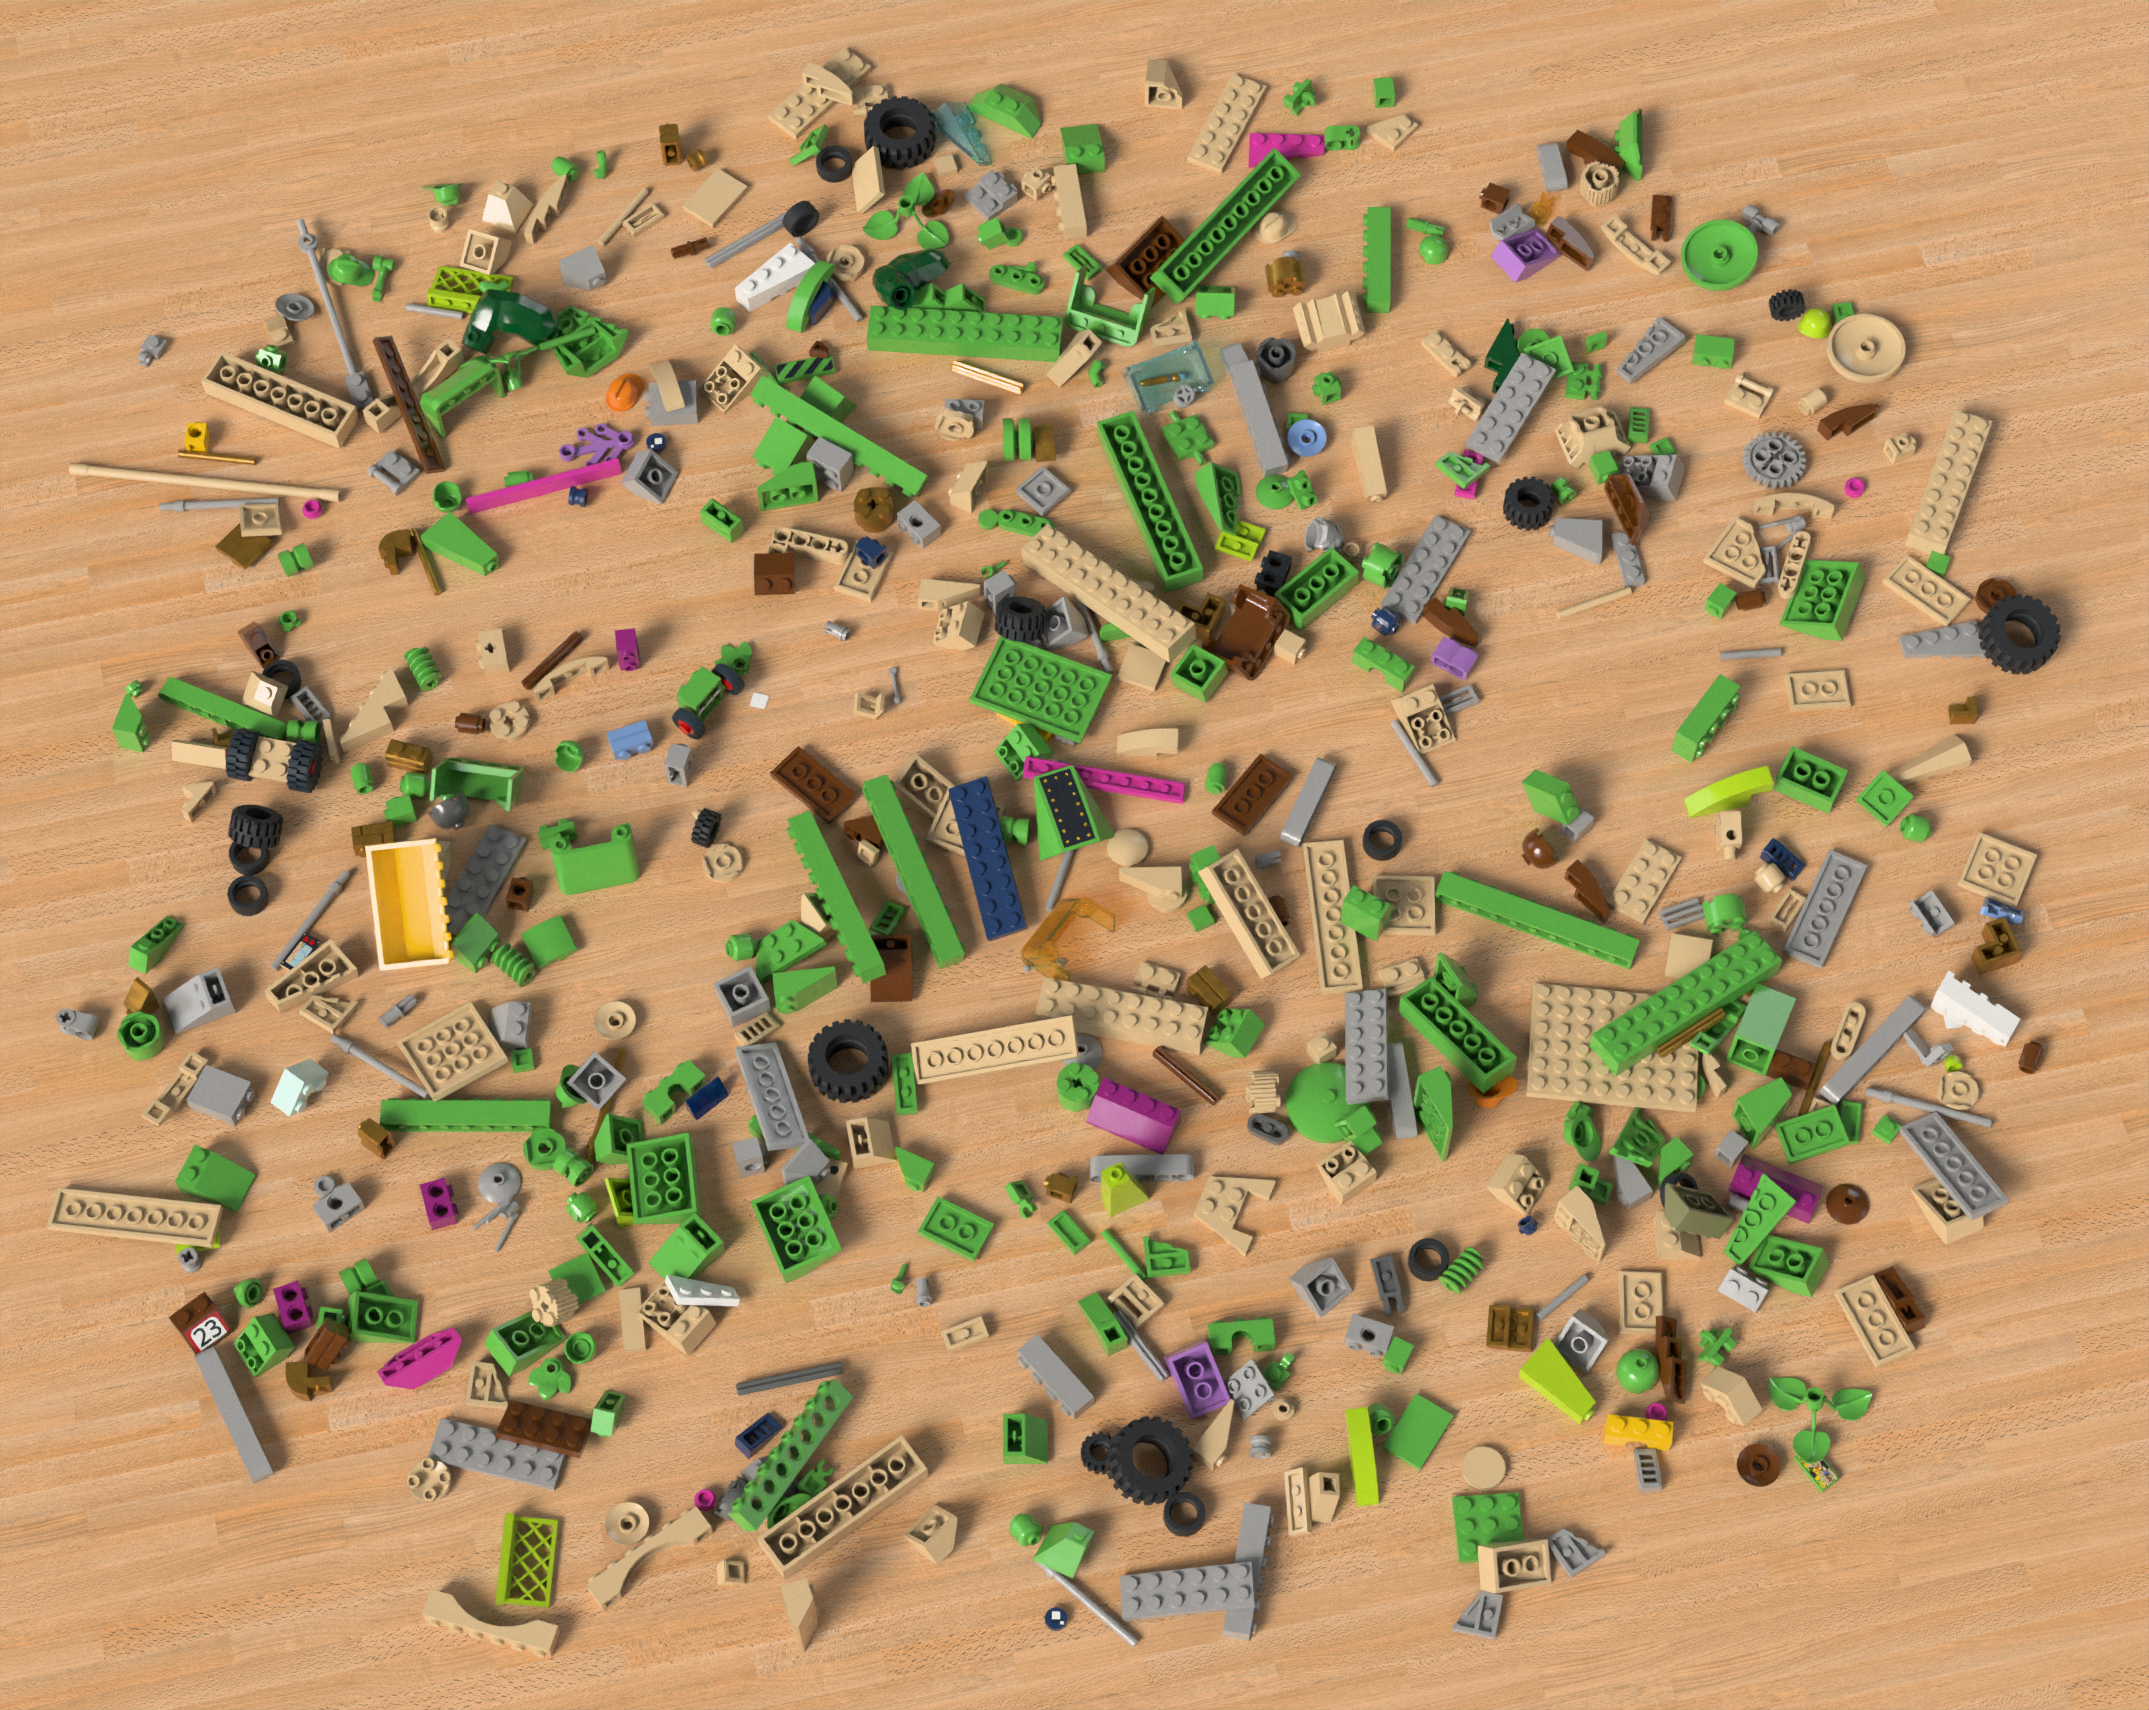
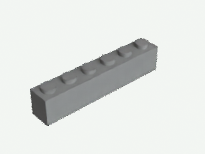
M1253 360L1230 366L1229 375L1264 477L1287 472L1288 464H1290L1289 455L1284 453V441L1282 436L1278 435L1276 418H1272V406L1270 401L1266 400L1264 383H1260V370L1258 366L1254 365Z
M1244 1503L1235 1563L1252 1562L1256 1607L1226 1610L1223 1637L1249 1641L1250 1634L1255 1635L1257 1621H1253V1614L1259 1611L1260 1600L1256 1599L1257 1591L1262 1592L1264 1578H1260V1572L1265 1570L1267 1557H1264L1263 1553L1264 1548L1269 1549L1271 1536L1267 1535L1268 1527L1272 1528L1274 1515L1270 1514V1506Z

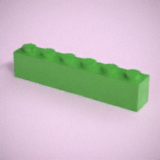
M1368 207L1367 214L1363 215V226H1367V230H1363V241H1367V246H1363V257H1367V262H1363V273H1366V277H1363V289H1366V293H1363V305H1366V313H1389L1391 287V207Z

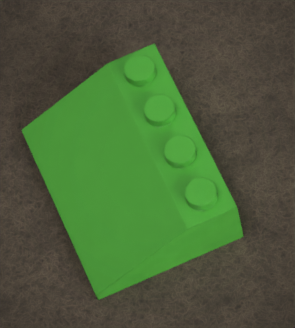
M1807 560L1797 592L1794 597L1789 599L1780 625L1823 640L1842 641L1866 579V575L1859 562Z
M1440 1065L1418 1076L1413 1108L1415 1116L1444 1162L1447 1160L1453 1130L1452 1080L1449 1073L1444 1071Z
M689 1133L626 1144L635 1224H682L694 1213L702 1219L695 1143Z
M806 1176L750 1201L786 1283L808 1274L842 1251L810 1176Z

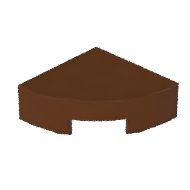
M816 341L809 350L810 357L828 359L829 351L823 342Z

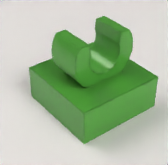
M1575 1101L1565 1116V1120H1571L1580 1113H1585L1591 1118L1594 1110L1581 1102Z

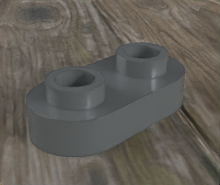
M1254 1114L1248 1119L1247 1129L1253 1136L1273 1145H1281L1287 1140L1288 1130L1284 1124L1262 1114ZM1258 1124L1261 1125V1128L1256 1129L1254 1126ZM1275 1133H1278L1281 1136L1279 1138H1276L1273 1135Z

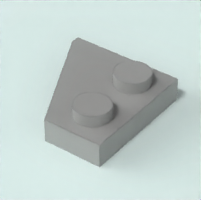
M1481 1590L1459 1620L1454 1623L1452 1631L1495 1640L1503 1595Z

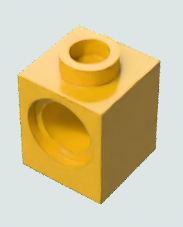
M187 423L184 440L186 449L188 451L208 452L210 431L207 423Z

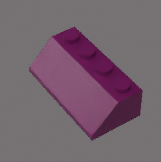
M1104 1078L1094 1097L1086 1123L1164 1155L1181 1120V1110Z
M1743 1154L1728 1191L1751 1200V1196L1764 1173L1797 1201L1786 1215L1809 1224L1823 1186Z

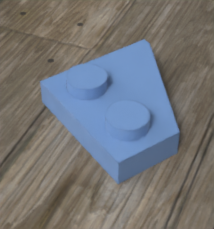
M1985 897L1980 914L1998 919L2005 917L2010 924H2021L2025 912Z

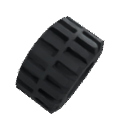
M1526 476L1523 477V480L1518 478L1515 480V483L1511 482L1509 488L1506 489L1503 514L1506 515L1507 521L1511 520L1510 524L1513 527L1515 525L1518 526L1517 529L1526 528L1525 531H1530V528L1537 530L1538 526L1543 527L1545 522L1550 520L1554 504L1553 491L1549 489L1550 486L1547 483L1543 484V480H1535L1536 477L1528 479ZM1522 500H1531L1535 502L1537 506L1525 507L1519 502Z
M1023 596L1002 599L997 603L995 631L998 635L1011 641H1035L1044 634L1045 606L1035 599Z
M260 805L237 806L232 810L228 836L234 842L249 848H273L279 844L284 819L281 814L268 807Z

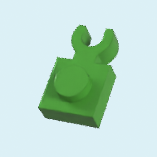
M824 1460L816 1464L815 1471L812 1468L809 1469L796 1485L802 1493L810 1495L811 1498L817 1496L827 1485L823 1478L833 1473V1468L828 1469L827 1472L822 1470V1465L825 1463Z

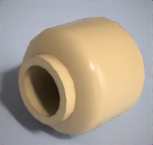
M1766 862L1754 873L1756 875L1754 881L1765 893L1771 891L1776 893L1784 886L1782 882L1785 879V875L1774 863L1768 864Z

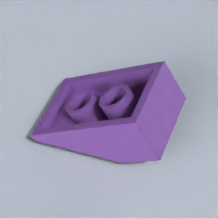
M1536 228L1501 240L1491 257L1508 274L1510 279L1518 282L1529 278L1559 258L1561 253Z
M1200 1340L1163 1356L1191 1419L1220 1408L1229 1402L1230 1397L1209 1345L1205 1340Z

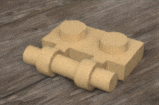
M885 83L850 89L853 92L854 104L852 109L854 116L861 115V117H865L868 111L872 110V105L880 104L881 100L886 98L889 100Z
M1141 962L1135 977V983L1141 986L1132 985L1130 993L1172 1001V997L1165 994H1175L1181 973ZM1148 987L1159 990V992L1150 991Z

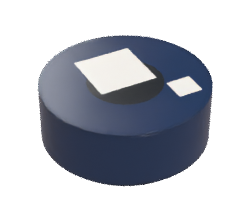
M653 433L647 437L646 444L648 449H652L655 453H660L666 448V440L662 434Z
M1058 1607L1049 1609L1045 1614L1046 1626L1052 1631L1062 1630L1067 1624L1065 1611Z

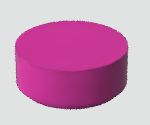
M1850 478L1845 484L1844 491L1849 497L1858 498L1863 495L1865 484L1859 478Z

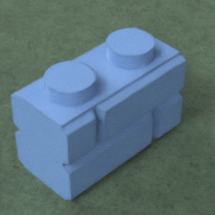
M645 720L606 733L615 760H626L633 754H644L650 751L651 748H654Z

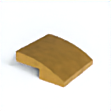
M239 523L215 548L219 553L229 557L233 564L246 570L273 543L266 536L242 537Z
M1489 1305L1486 1346L1499 1350L1532 1352L1535 1320L1534 1308Z

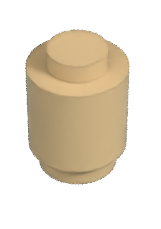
M1814 388L1800 399L1798 407L1805 415L1813 414L1827 403V394L1823 389Z

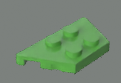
M791 920L758 941L756 977L760 984H763L773 978L772 973L783 972L824 947L827 943L817 934Z
M1634 1107L1609 1153L1650 1167L1666 1139L1656 1129L1652 1120L1648 1119L1646 1121L1640 1113L1643 1108Z

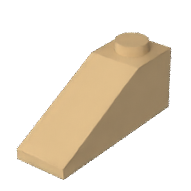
M1181 867L1119 868V881L1159 898H1166L1168 900L1182 898Z
M1232 1399L1229 1400L1192 1449L1194 1454L1192 1457L1212 1471L1217 1466L1221 1467L1227 1458L1226 1450L1234 1410V1401Z

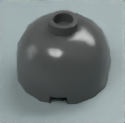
M463 792L456 794L457 798L455 800L448 798L432 808V812H428L432 821L442 829L454 828L458 830L465 825L464 821L470 814V805Z
M738 1475L735 1477L736 1482L732 1480L718 1500L722 1502L719 1508L715 1506L713 1510L721 1518L734 1521L728 1515L732 1509V1503L741 1497L745 1491L744 1487L748 1483Z

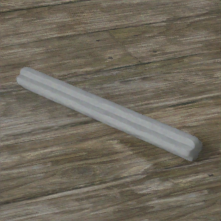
M786 212L705 258L706 265L709 268H713L782 228V220Z

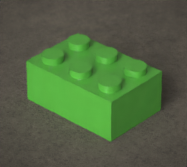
M1792 746L1776 777L1773 790L1829 814L1845 782L1848 770Z

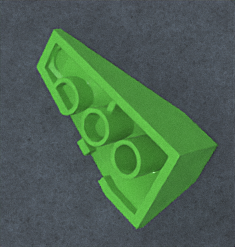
M1210 462L1195 472L1197 490L1219 530L1234 536L1238 521L1236 509L1239 508V502L1237 498L1241 494L1239 475L1237 472Z

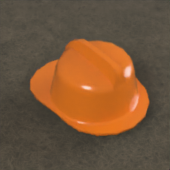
M628 373L614 380L606 394V403L609 408L618 412L630 409L643 391L644 382L641 377Z
M1507 1076L1485 1093H1482L1472 1082L1469 1083L1467 1090L1474 1097L1477 1106L1494 1108L1500 1104L1504 1097L1515 1093L1519 1083L1517 1079Z

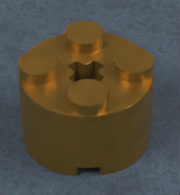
M1281 257L1275 259L1273 264L1269 265L1268 263L1265 266L1268 290L1272 293L1273 297L1279 298L1288 293L1294 296L1302 294V289L1306 286L1302 260L1296 261L1295 257Z
M870 487L857 492V496L854 499L856 524L869 533L882 532L886 530L887 526L892 524L894 520L893 500L887 489Z

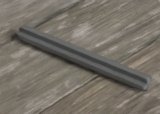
M834 1362L740 1382L736 1384L737 1394L741 1396L836 1376L843 1373L841 1362Z

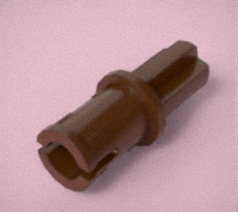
M706 237L693 242L687 241L686 244L672 248L671 254L674 259L686 255L693 256L696 252L709 249V243Z

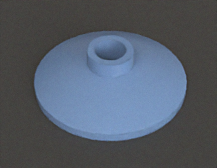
M1298 421L1289 429L1287 436L1288 445L1294 453L1300 456H1314L1323 450L1326 444V432L1316 421ZM1307 438L1310 442L1304 443L1303 440Z

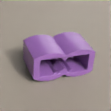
M1443 637L1433 652L1430 662L1450 672L1455 677L1466 680L1477 663L1478 655L1473 649L1460 646L1455 639Z

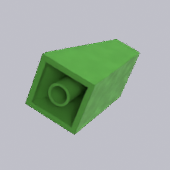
M1757 983L1733 1039L1726 1061L1766 1076L1796 998Z

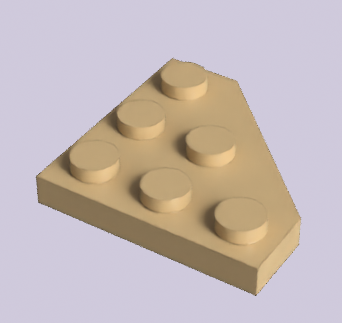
M1734 516L1704 557L1703 563L1755 589L1765 576L1766 570L1761 560L1760 550L1754 537L1752 525Z

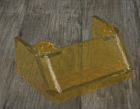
M1064 898L1057 903L1023 946L1021 959L1025 964H1028L1047 978L1070 982V973L1055 964L1059 956V950L1054 945L1056 940L1076 915L1082 918L1088 917L1113 933L1115 931L1116 915L1089 898Z

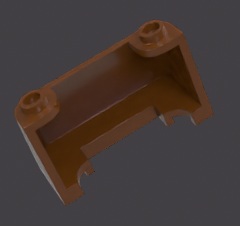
M1240 584L1232 595L1236 610L1218 640L1209 638L1203 643L1202 649L1225 661L1227 669L1252 681L1259 675L1272 653L1276 641L1287 628L1290 622V613L1276 598Z

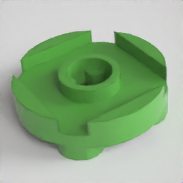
M541 1128L532 1132L531 1136L524 1142L523 1152L526 1161L533 1169L551 1170L556 1158L567 1147L561 1134L559 1135V1133L551 1128ZM543 1145L551 1148L548 1153H543L539 1150L543 1149Z

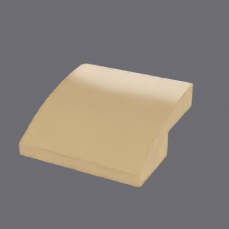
M1671 933L1664 977L1680 979L1710 960L1713 940Z

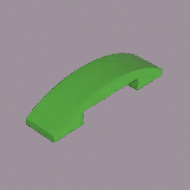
M819 260L805 274L789 308L786 322L787 329L803 333L811 317L807 312L822 282L828 283L835 268L834 264Z
M1735 1000L1722 1008L1726 1013L1725 1019L1705 1032L1700 1031L1690 1042V1046L1706 1055L1712 1054L1733 1031L1745 1013L1747 1006Z

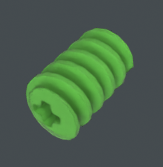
M421 647L407 651L404 654V658L417 679L416 681L420 685V689L422 691L434 689L442 678V674L439 672V668L435 666L436 663L432 660L429 649Z
M506 943L494 952L490 962L494 963L496 967H500V970L504 973L506 972L508 977H512L514 982H518L520 987H524L535 976V971H533L535 964H528V958L522 959L523 954H516L517 949H510L511 944Z
M1466 1247L1465 1252H1462L1459 1258H1456L1453 1264L1448 1267V1270H1445L1442 1276L1438 1278L1445 1288L1459 1295L1462 1293L1459 1286L1466 1288L1465 1280L1468 1282L1473 1281L1470 1274L1477 1277L1478 1272L1476 1268L1479 1270L1484 1269L1481 1264L1483 1258L1476 1250L1470 1247Z

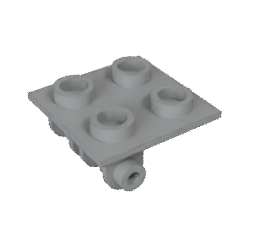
M1253 1359L1249 1360L1224 1382L1228 1395L1234 1401L1244 1420L1267 1401L1271 1403L1276 1399V1393L1271 1389L1269 1382L1266 1381L1265 1376L1258 1368L1259 1366Z

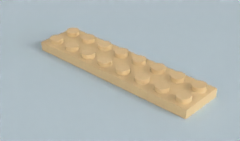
M1344 841L1303 843L1302 849L1321 995L1363 991L1356 932L1340 923L1343 901L1350 891Z
M1072 1015L911 1043L915 1083L918 1086L1079 1058L1075 1020Z
M58 1188L47 1228L54 1231L213 1248L223 1208L221 1205Z

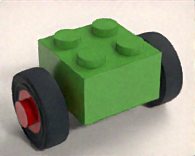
M717 664L711 672L702 666L698 671L693 672L686 685H682L677 692L679 709L672 715L673 722L684 734L692 739L699 740L706 732L703 724L704 720L724 699L723 690L732 695H738L745 687L744 681L733 669L725 664Z

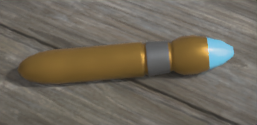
M1174 373L1172 375L1141 380L1139 385L1147 387L1172 381L1179 382L1185 378V374Z

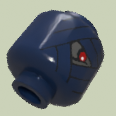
M1387 606L1381 610L1377 608L1371 615L1373 619L1371 626L1383 636L1393 635L1401 625V622H1399L1400 616Z

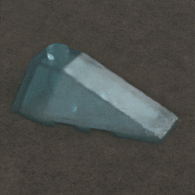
M944 102L932 113L935 120V128L979 166H990L993 164L986 146L979 139L982 136L981 132L976 131L974 126L976 123L975 117L966 102Z

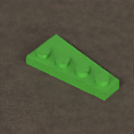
M1763 1173L1724 1253L1741 1267L1797 1201Z

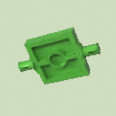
M1176 410L1171 411L1169 416L1173 423L1163 426L1161 432L1179 461L1194 457L1199 466L1205 465L1207 461L1202 454L1207 450L1213 449L1214 442L1197 414L1180 419Z

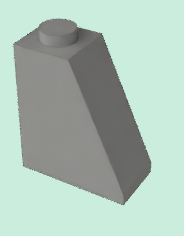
M1555 518L1554 525H1550L1549 537H1553V545L1590 562L1600 564L1602 558V520Z

